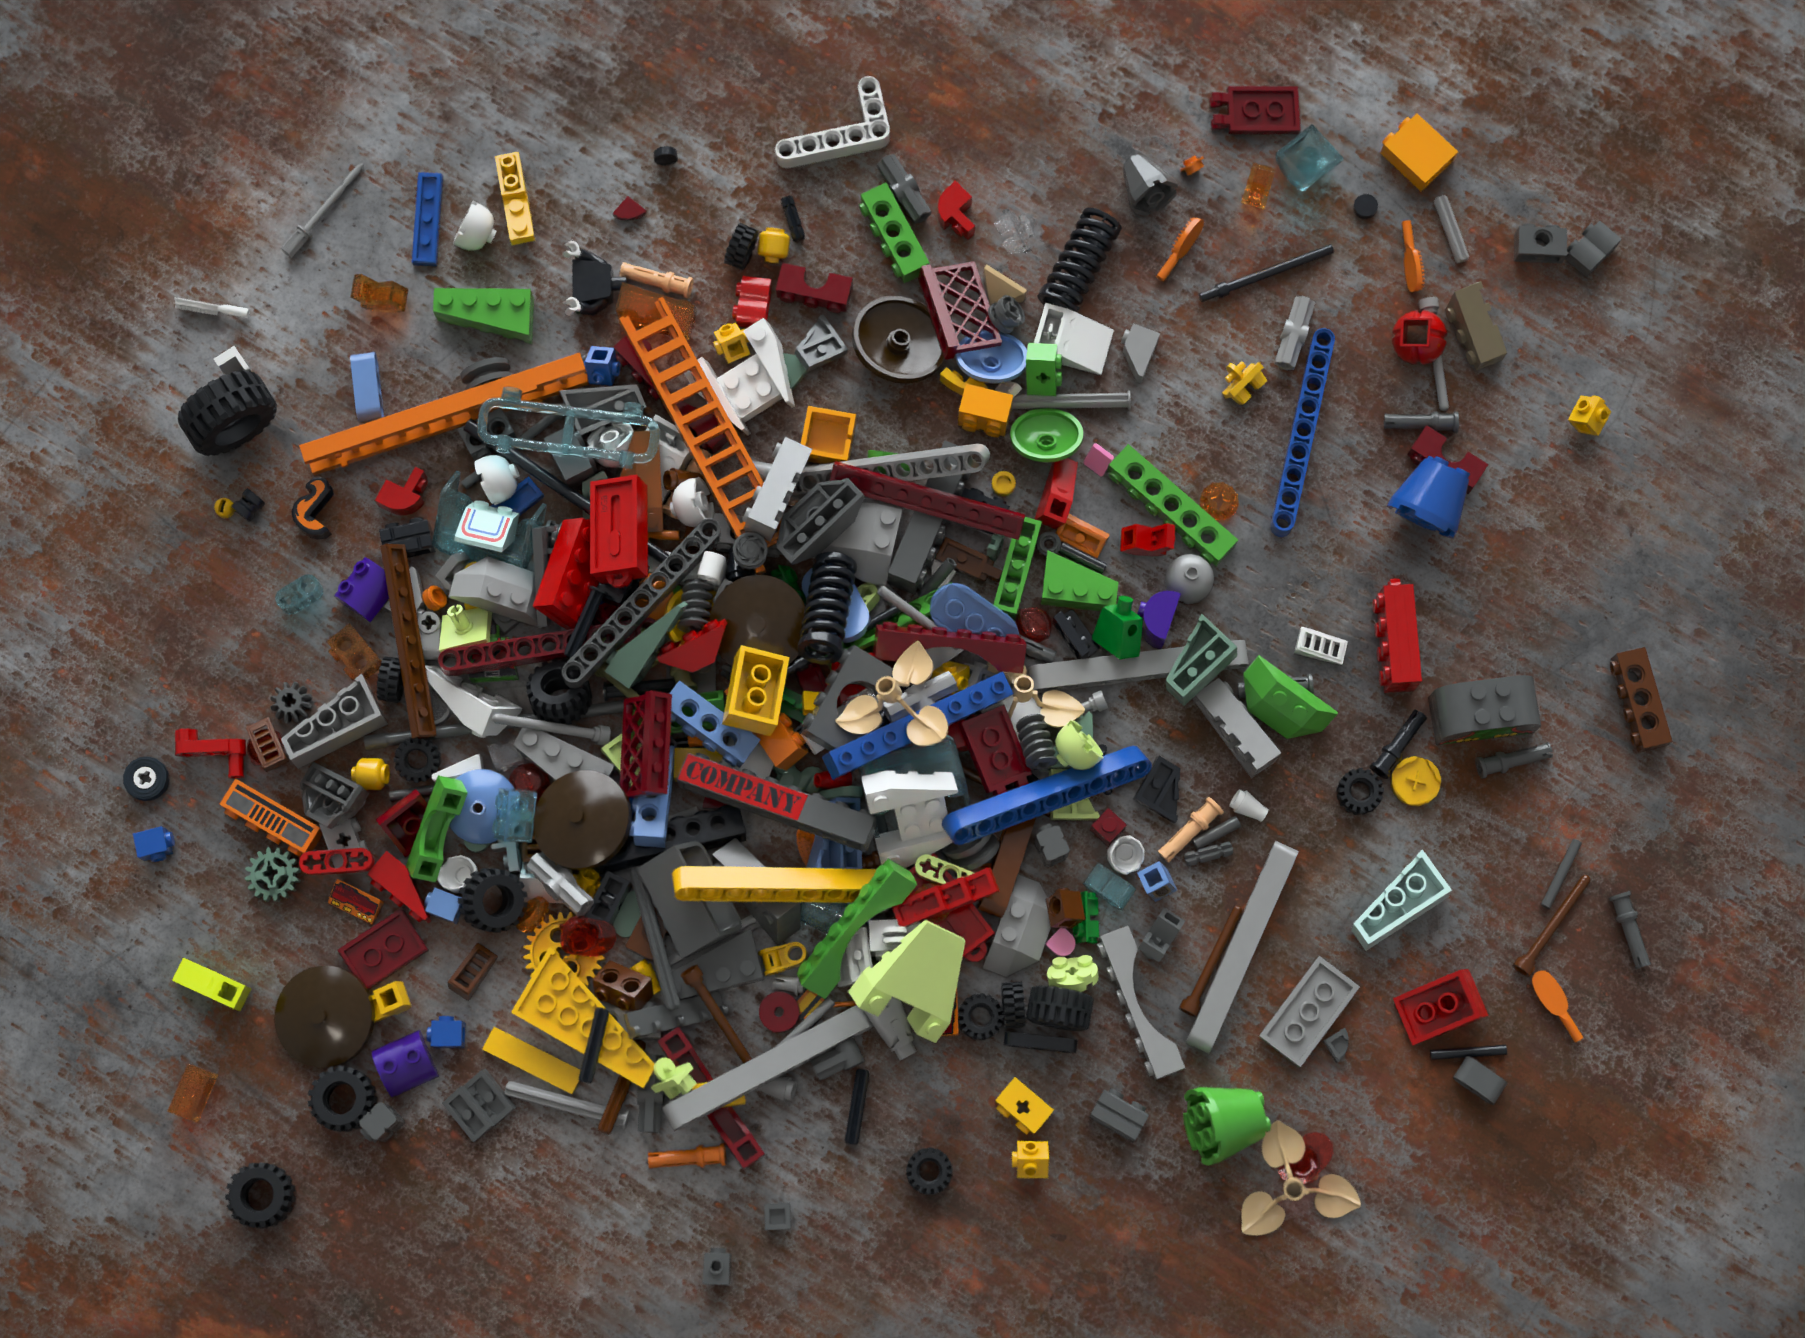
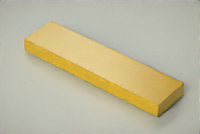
M493 1027L482 1050L572 1095L580 1082V1069L496 1027Z

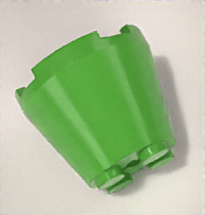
M1199 1087L1188 1090L1184 1096L1185 1101H1188L1187 1112L1183 1113L1186 1134L1192 1150L1199 1151L1202 1156L1201 1163L1209 1166L1224 1161L1265 1137L1266 1132L1271 1131L1270 1120L1265 1116L1263 1108L1264 1097L1260 1091Z

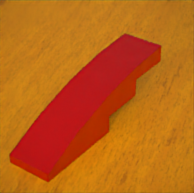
M988 867L967 877L962 876L941 886L936 885L910 896L902 904L892 908L899 926L908 927L971 904L1000 891L993 872Z

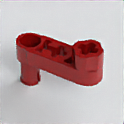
M184 728L175 730V756L226 755L229 756L228 778H244L245 739L198 740V730Z

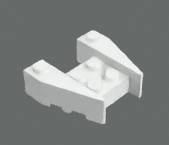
M764 318L743 330L756 354L725 374L717 377L709 362L703 357L697 359L730 421L746 435L751 433L745 422L781 399H784L791 408L795 406L788 380V371L784 361L782 344L771 325ZM690 371L684 373L690 384L695 382Z
M882 771L861 776L870 814L894 809L898 830L874 835L881 865L889 858L905 868L916 863L920 856L931 855L953 843L942 828V820L948 814L944 796L958 793L952 772H934L933 775L918 774L917 771H908V774Z

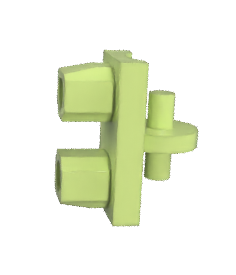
M669 1058L657 1060L654 1064V1073L661 1082L653 1084L651 1089L655 1093L664 1091L670 1099L675 1098L680 1093L683 1095L687 1094L696 1085L694 1079L689 1075L693 1069L692 1065L688 1062L675 1067V1064Z

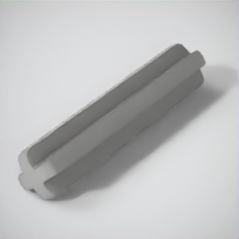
M1446 195L1439 196L1435 199L1434 204L1455 261L1457 263L1465 262L1468 260L1469 254Z

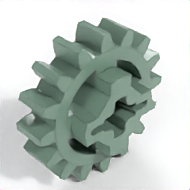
M270 847L266 849V854L258 851L257 855L259 858L257 860L254 858L249 859L253 866L245 868V870L250 872V875L245 877V880L252 882L248 889L250 891L256 890L254 896L257 898L264 894L263 900L269 902L271 897L275 902H279L281 895L286 899L289 898L287 892L289 890L295 892L296 889L293 884L300 883L301 881L295 877V874L301 872V869L294 868L298 861L295 858L289 860L292 854L287 851L282 855V849L278 847L275 853H273ZM276 859L284 861L287 867H279ZM264 863V866L261 868L260 871H258L260 866ZM272 870L278 872V874L274 875V880L268 877V875L272 874ZM286 879H288L287 882L285 883V885H284L283 887H281V885L283 884V882H284ZM259 883H267L269 891L264 890Z

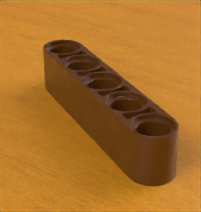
M1036 817L1002 830L999 840L1000 847L994 855L990 867L1000 892L979 900L978 910L999 918L1003 917Z

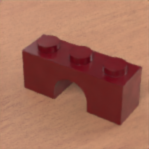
M782 263L776 286L777 298L786 303L801 302L810 308L824 307L833 313L847 312L853 288V277L829 273L824 286L812 288L805 283V267Z
M1426 425L1407 455L1411 457V461L1416 465H1419L1428 456L1433 458L1437 456L1446 460L1442 455V446L1447 438ZM1467 452L1465 457L1459 462L1448 461V467L1454 469L1458 467L1470 473L1467 494L1471 492L1489 465L1470 452Z

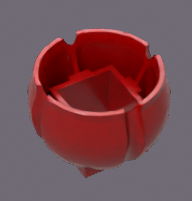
M1414 310L1404 314L1396 322L1392 334L1395 335L1392 338L1394 351L1403 361L1412 365H1417L1418 362L1422 365L1434 362L1441 356L1447 344V341L1444 340L1447 336L1444 323L1436 314L1427 310H1423L1421 313ZM1408 326H1428L1427 344H1407Z

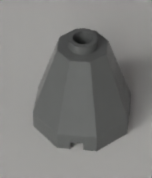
M1132 155L1127 158L1123 165V174L1129 205L1133 212L1147 216L1151 214L1149 210L1153 208L1156 211L1164 209L1177 195L1175 188H1178V183L1174 177L1143 155Z

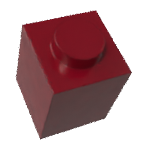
M1108 808L1091 825L1090 831L1109 847L1112 841L1125 830L1127 824Z

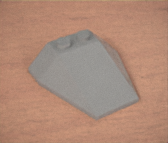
M865 497L855 522L823 552H839L848 555L857 564V571L854 574L855 578L863 582L886 587L888 571L891 566L892 554L904 508ZM832 563L833 565L847 568L844 564Z

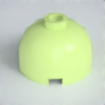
M1070 720L1056 737L1055 747L1059 753L1056 757L1064 767L1070 765L1077 770L1090 769L1104 758L1102 756L1103 752L1089 734L1086 735L1081 731L1083 727L1074 720Z

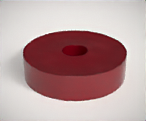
M780 991L773 992L762 1000L759 1007V1017L767 1029L783 1033L791 1030L798 1023L800 1007L797 1000L790 994ZM782 1007L784 1010V1014L781 1017H777L775 1014L776 1009Z

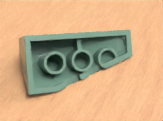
M685 601L678 604L619 651L614 650L606 661L609 665L605 672L627 688H631L642 681L656 661L657 652L660 650V647L669 638L665 635L666 632H671L688 604Z

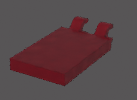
M1228 86L1226 93L1212 92V97L1209 98L1211 108L1227 105L1228 115H1213L1211 130L1228 128L1229 134H1299L1301 131L1298 86Z
M1000 705L958 723L986 793L993 791L994 797L1007 792L1005 786L1014 782V789L1029 784L1026 776L1031 775L1032 772L1025 764L1023 750L1005 705Z

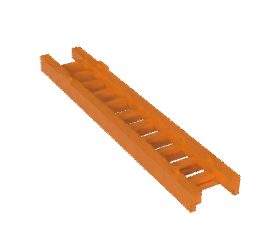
M661 297L658 301L654 302V306L661 319L636 331L629 316H623L619 318L620 325L737 539L738 536L746 533L743 530L746 522L740 523L733 509L753 500L752 497L757 486L762 487L764 482L667 303ZM667 328L673 340L648 352L642 340ZM679 350L684 361L659 373L654 361ZM690 371L695 382L670 394L665 382ZM701 392L707 404L682 416L676 404ZM713 413L719 426L694 438L688 425ZM724 433L731 447L706 459L699 445ZM736 455L742 468L717 481L710 467ZM747 475L754 489L729 502L722 488ZM782 518L771 542L765 540L767 548L777 544ZM762 565L754 569L756 575H762L766 572V569Z
M579 352L301 444L299 447L305 464H309L313 475H317L338 467L345 468L349 466L348 464L465 426L469 419L477 420L500 407L503 412H507L525 406L527 409L542 404L543 399L560 394L559 390H572L589 385L588 376L585 374L586 369Z

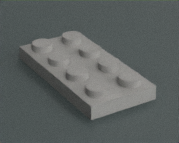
M1318 956L1258 1037L1300 1068L1360 986L1322 957Z

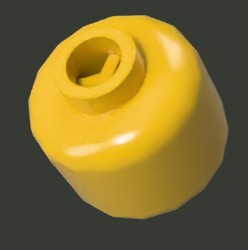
M766 228V231L759 234L757 252L760 256L765 257V262L779 263V259H784L788 256L790 237L785 234L784 229Z
M361 758L356 766L352 767L351 778L352 781H356V784L365 790H381L385 784L389 783L390 768L383 759Z

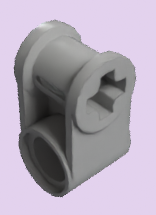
M429 611L424 612L418 618L424 660H438L442 620L437 614ZM430 620H433L436 625H432L431 629H428L426 624H430Z

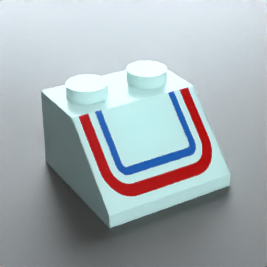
M474 501L465 508L454 541L503 552L515 541L519 513L512 512V509L509 507L499 506L495 508L489 506L487 502Z

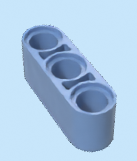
M376 352L351 355L355 407L359 423L383 418L384 411Z

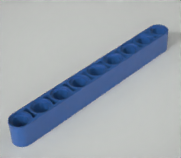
M1327 328L1318 329L1314 333L1308 351L1270 524L1272 533L1278 537H1285L1290 534L1297 516L1335 342L1333 332ZM1317 339H1325L1328 345H1319ZM1312 362H1321L1323 368H1315ZM1307 384H1315L1318 387V390L1311 391L1307 387ZM1310 406L1313 409V413H1305L1302 407ZM1297 429H1306L1308 436L1299 435ZM1299 451L1303 454L1304 458L1296 459L1293 457L1292 452ZM1287 474H1295L1299 481H1289ZM1288 496L1292 498L1294 504H1284L1282 497ZM1277 520H1286L1288 522L1289 527H1279L1277 524Z
M1129 746L1103 756L1104 758L1090 769L1077 770L1070 768L951 812L942 820V828L953 843L963 845L1142 778L1150 772L1152 763L1137 746Z

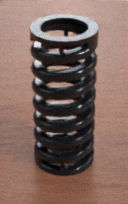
M1085 208L1080 216L1081 219L1076 223V230L1072 231L1070 240L1066 242L1064 251L1058 257L1059 262L1054 264L1053 273H1050L1047 277V284L1042 286L1037 295L1039 301L1044 306L1045 303L1077 313L1080 307L1076 305H1081L1084 301L1080 294H1087L1089 292L1087 284L1094 282L1095 276L1093 273H1098L1101 269L1098 262H1104L1107 258L1104 251L1112 249V243L1109 240H1116L1122 230L1120 223L1111 215L1095 208ZM1090 215L1098 216L1103 219L1102 221L1092 219ZM1104 221H1108L1112 225V227L1104 223Z
M823 552L818 554L813 561V573L811 574L808 588L809 595L806 599L800 640L797 648L802 658L813 663L832 664L839 661L842 657L844 645L842 640L846 634L844 629L847 627L848 621L846 618L849 616L850 610L848 607L851 605L852 599L850 596L853 594L852 585L855 583L854 574L857 571L856 562L843 553ZM827 563H841L846 565L847 568L837 565H827ZM808 649L816 653L825 654L827 657L816 656L809 652Z

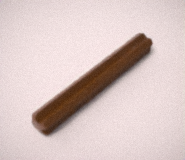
M634 1040L644 1051L646 1043L642 1040ZM621 1075L618 1076L598 1126V1131L606 1135L611 1134L632 1083Z

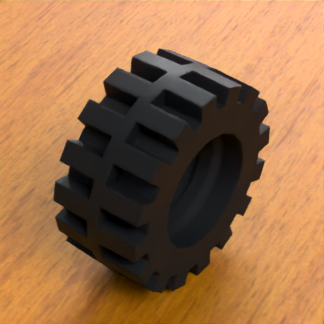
M385 656L379 668L376 690L377 698L381 701L399 703L404 689L399 658Z

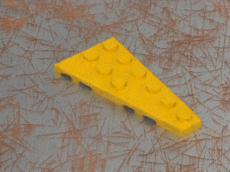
M550 946L511 1013L585 1054L595 1009L597 1007H605ZM609 1013L598 1063L638 1086L645 1088L654 1072L655 1063L633 1039L629 1038V1034Z

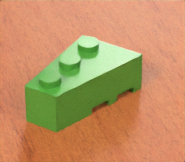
M1047 550L1041 605L1101 611L1104 606L1116 605L1117 581Z

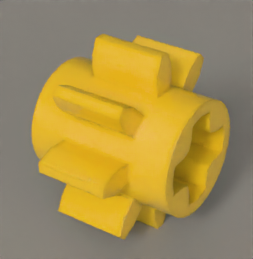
M593 869L579 870L578 874H573L577 884L589 896L594 898L601 884V876Z

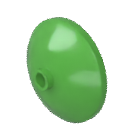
M1040 408L1028 411L1014 421L1010 431V440L1014 449L1030 460L1044 463L1057 462L1072 456L1078 451L1083 442V428L1073 415L1065 411L1053 408Z

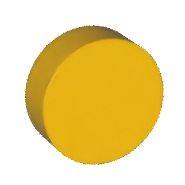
M1000 471L993 476L991 487L996 495L1006 497L1014 492L1016 480L1010 472Z

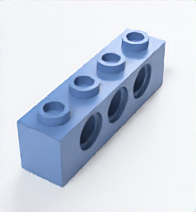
M678 681L669 693L672 694L671 723L674 721L682 726L684 733L690 737L696 736L703 741L702 745L711 752H718L723 756L722 759L733 767L737 766L740 768L761 740L750 731L722 725L724 713L681 681ZM682 707H690L694 715L692 717L685 716L682 713ZM708 721L712 723L714 731L708 732L704 730L702 722ZM723 736H730L734 741V746L725 745L723 743Z
M670 746L668 793L666 795H657L654 798H648L646 795L633 799L632 813H636L635 821H632L630 836L634 837L635 846L665 848L674 775V746ZM646 816L655 817L652 821L644 820Z

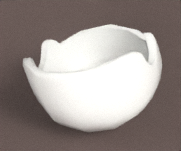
M1131 836L1118 837L1112 841L1107 849V860L1114 870L1127 875L1139 870L1144 860V847L1139 840Z
M462 855L449 857L441 867L437 880L444 889L453 893H459L460 887H466V884L463 883L466 878L471 879L470 874L474 871L478 872L475 863L468 857Z

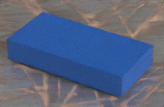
M528 476L517 485L516 491L511 498L497 505L492 504L491 507H509L512 509V512L519 513L520 516L545 496Z

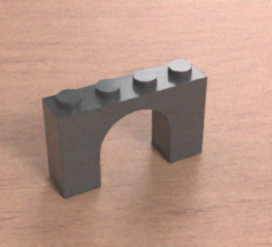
M855 645L848 649H843L842 657L837 661L839 665L836 671L832 670L825 681L828 684L825 691H821L814 701L816 707L813 713H808L802 723L804 729L801 734L828 751H832L863 736L845 731L835 721L839 717L837 699L841 690L846 685L857 684L878 695L879 693L876 690L878 680L885 676L893 678V668Z

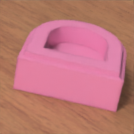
M1060 928L1045 945L1055 955L1066 957L1073 952L1075 939L1068 930Z

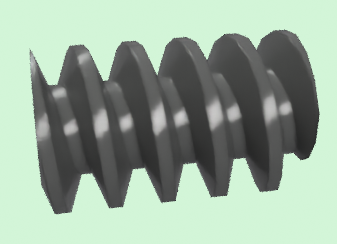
M687 579L684 581L685 584L682 588L681 601H685L688 606L679 619L677 628L685 633L692 630L698 632L708 623L704 619L710 617V613L706 610L710 609L712 604L707 601L713 599V595L708 591H713L714 585L699 579Z
M1042 714L1027 715L1016 724L1025 764L1033 770L1047 769L1053 767L1058 762L1057 758L1054 757L1055 750L1050 748L1053 742L1048 739L1051 735L1047 731L1048 724L1043 721L1045 716Z

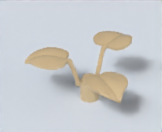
M916 641L903 652L893 667V678L885 676L878 680L876 684V690L879 693L876 696L878 702L872 696H858L846 706L843 713L835 720L836 723L849 733L867 735L878 729L882 723L879 711L883 709V700L887 703L899 702L915 718L907 726V736L912 743L918 746H930L942 742L948 733V722L943 712L937 707L925 706L917 715L901 698L902 690L899 686L909 687L910 683L921 685L932 675L933 662L922 644Z
M989 662L987 663L988 671L994 674L1001 672ZM1025 665L1023 674L1003 672L1014 693L1013 702L1008 712L1010 719L1017 703L1027 702L1032 697L1037 706L1042 707L1040 714L1045 716L1043 721L1054 728H1062L1070 720L1075 721L1084 714L1085 708L1082 704L1062 691L1050 690L1045 692L1041 702L1037 696L1038 692L1033 690L1034 681L1031 677L1027 676Z
M1275 1121L1271 1125V1131L1266 1132L1263 1138L1262 1154L1265 1161L1271 1167L1276 1168L1284 1164L1288 1179L1283 1184L1284 1194L1274 1200L1266 1192L1260 1191L1250 1194L1242 1205V1232L1247 1235H1263L1278 1229L1284 1221L1285 1211L1277 1203L1287 1198L1296 1201L1301 1199L1304 1194L1317 1193L1314 1199L1315 1207L1320 1214L1328 1218L1341 1217L1359 1208L1361 1202L1354 1187L1346 1179L1335 1174L1321 1177L1319 1189L1304 1188L1302 1181L1293 1177L1289 1163H1296L1303 1157L1305 1152L1304 1140L1293 1128L1281 1121Z

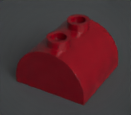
M417 789L413 790L375 819L405 858L412 850L428 805Z

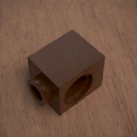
M1060 888L1055 890L1053 895L1046 898L1051 927L1072 929L1085 920L1080 891Z

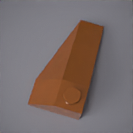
M633 431L620 477L637 474L648 486V532H663L659 431Z

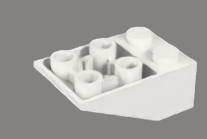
M1045 303L1034 343L1057 344L1058 354H1062V365L1101 375L1114 330L1070 309Z
M655 415L645 431H659L663 504L670 493V490H666L663 485L665 471L671 468L685 470L692 456L676 426Z

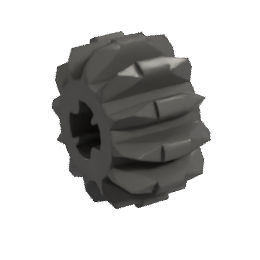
M294 681L291 687L287 682H284L283 690L278 687L275 688L278 696L270 697V700L275 703L270 706V709L276 712L275 717L278 720L284 717V722L289 724L293 718L294 722L299 723L300 715L304 718L308 717L305 709L310 710L313 708L308 703L313 697L311 694H306L308 689L305 686L299 688L298 682ZM291 698H293L296 703L295 705L291 704L292 707H289L287 702L289 700L292 701Z

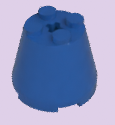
M1428 456L1424 458L1392 495L1387 507L1390 509L1395 508L1396 514L1425 529L1427 528L1435 532L1437 530L1441 536L1454 539L1460 524L1470 473L1458 467L1456 469L1448 467L1449 462L1436 456L1433 458Z

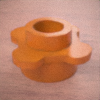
M1196 155L1190 157L1183 162L1185 166L1180 171L1185 170L1187 176L1204 167L1201 161L1204 157L1202 156L1198 159Z

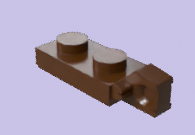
M945 537L935 557L936 560L943 563L947 558H951L957 564L954 569L983 582L987 578L998 583L1000 582L1003 571L993 567L994 561L989 556Z

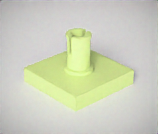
M457 605L456 608L451 606L447 611L448 614L442 616L440 653L450 648L490 642L492 612L481 608L463 610L461 605Z

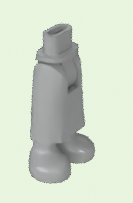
M892 997L878 1017L864 1011L884 1042L889 1047H892L890 1049L891 1052L895 1051L899 1061L917 1052L912 1043L914 1038L901 1000Z

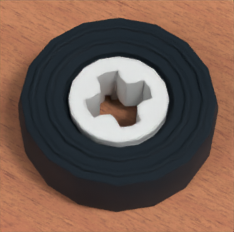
M149 756L139 757L131 761L126 767L123 774V784L126 791L135 799L151 801L160 797L167 790L169 773L165 765L158 759ZM148 773H150L149 777L152 779L151 782H145L142 785L143 780L140 779L141 775H147Z

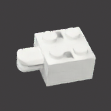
M897 919L870 920L871 957H876V961H881L883 959L881 956L887 951L891 953L902 944L900 940L919 926L920 922L904 927L899 926Z

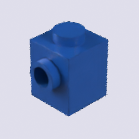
M163 826L133 833L139 859L159 862L167 859V855L173 854L172 847L175 846L174 836L172 832H169Z
M439 1016L438 1021H431V1027L427 1028V1042H431V1047L465 1048L466 1023L454 1021L453 1016Z

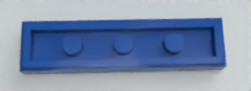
M418 172L412 264L416 266H437L443 187L442 173Z

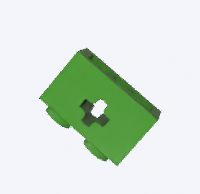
M1028 343L1026 355L1027 395L1056 396L1057 386H1062V372H1058V369H1061L1062 354H1058L1057 344Z

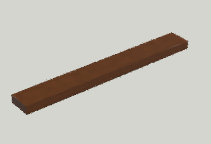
M384 544L380 547L412 739L433 738L437 734L405 544Z

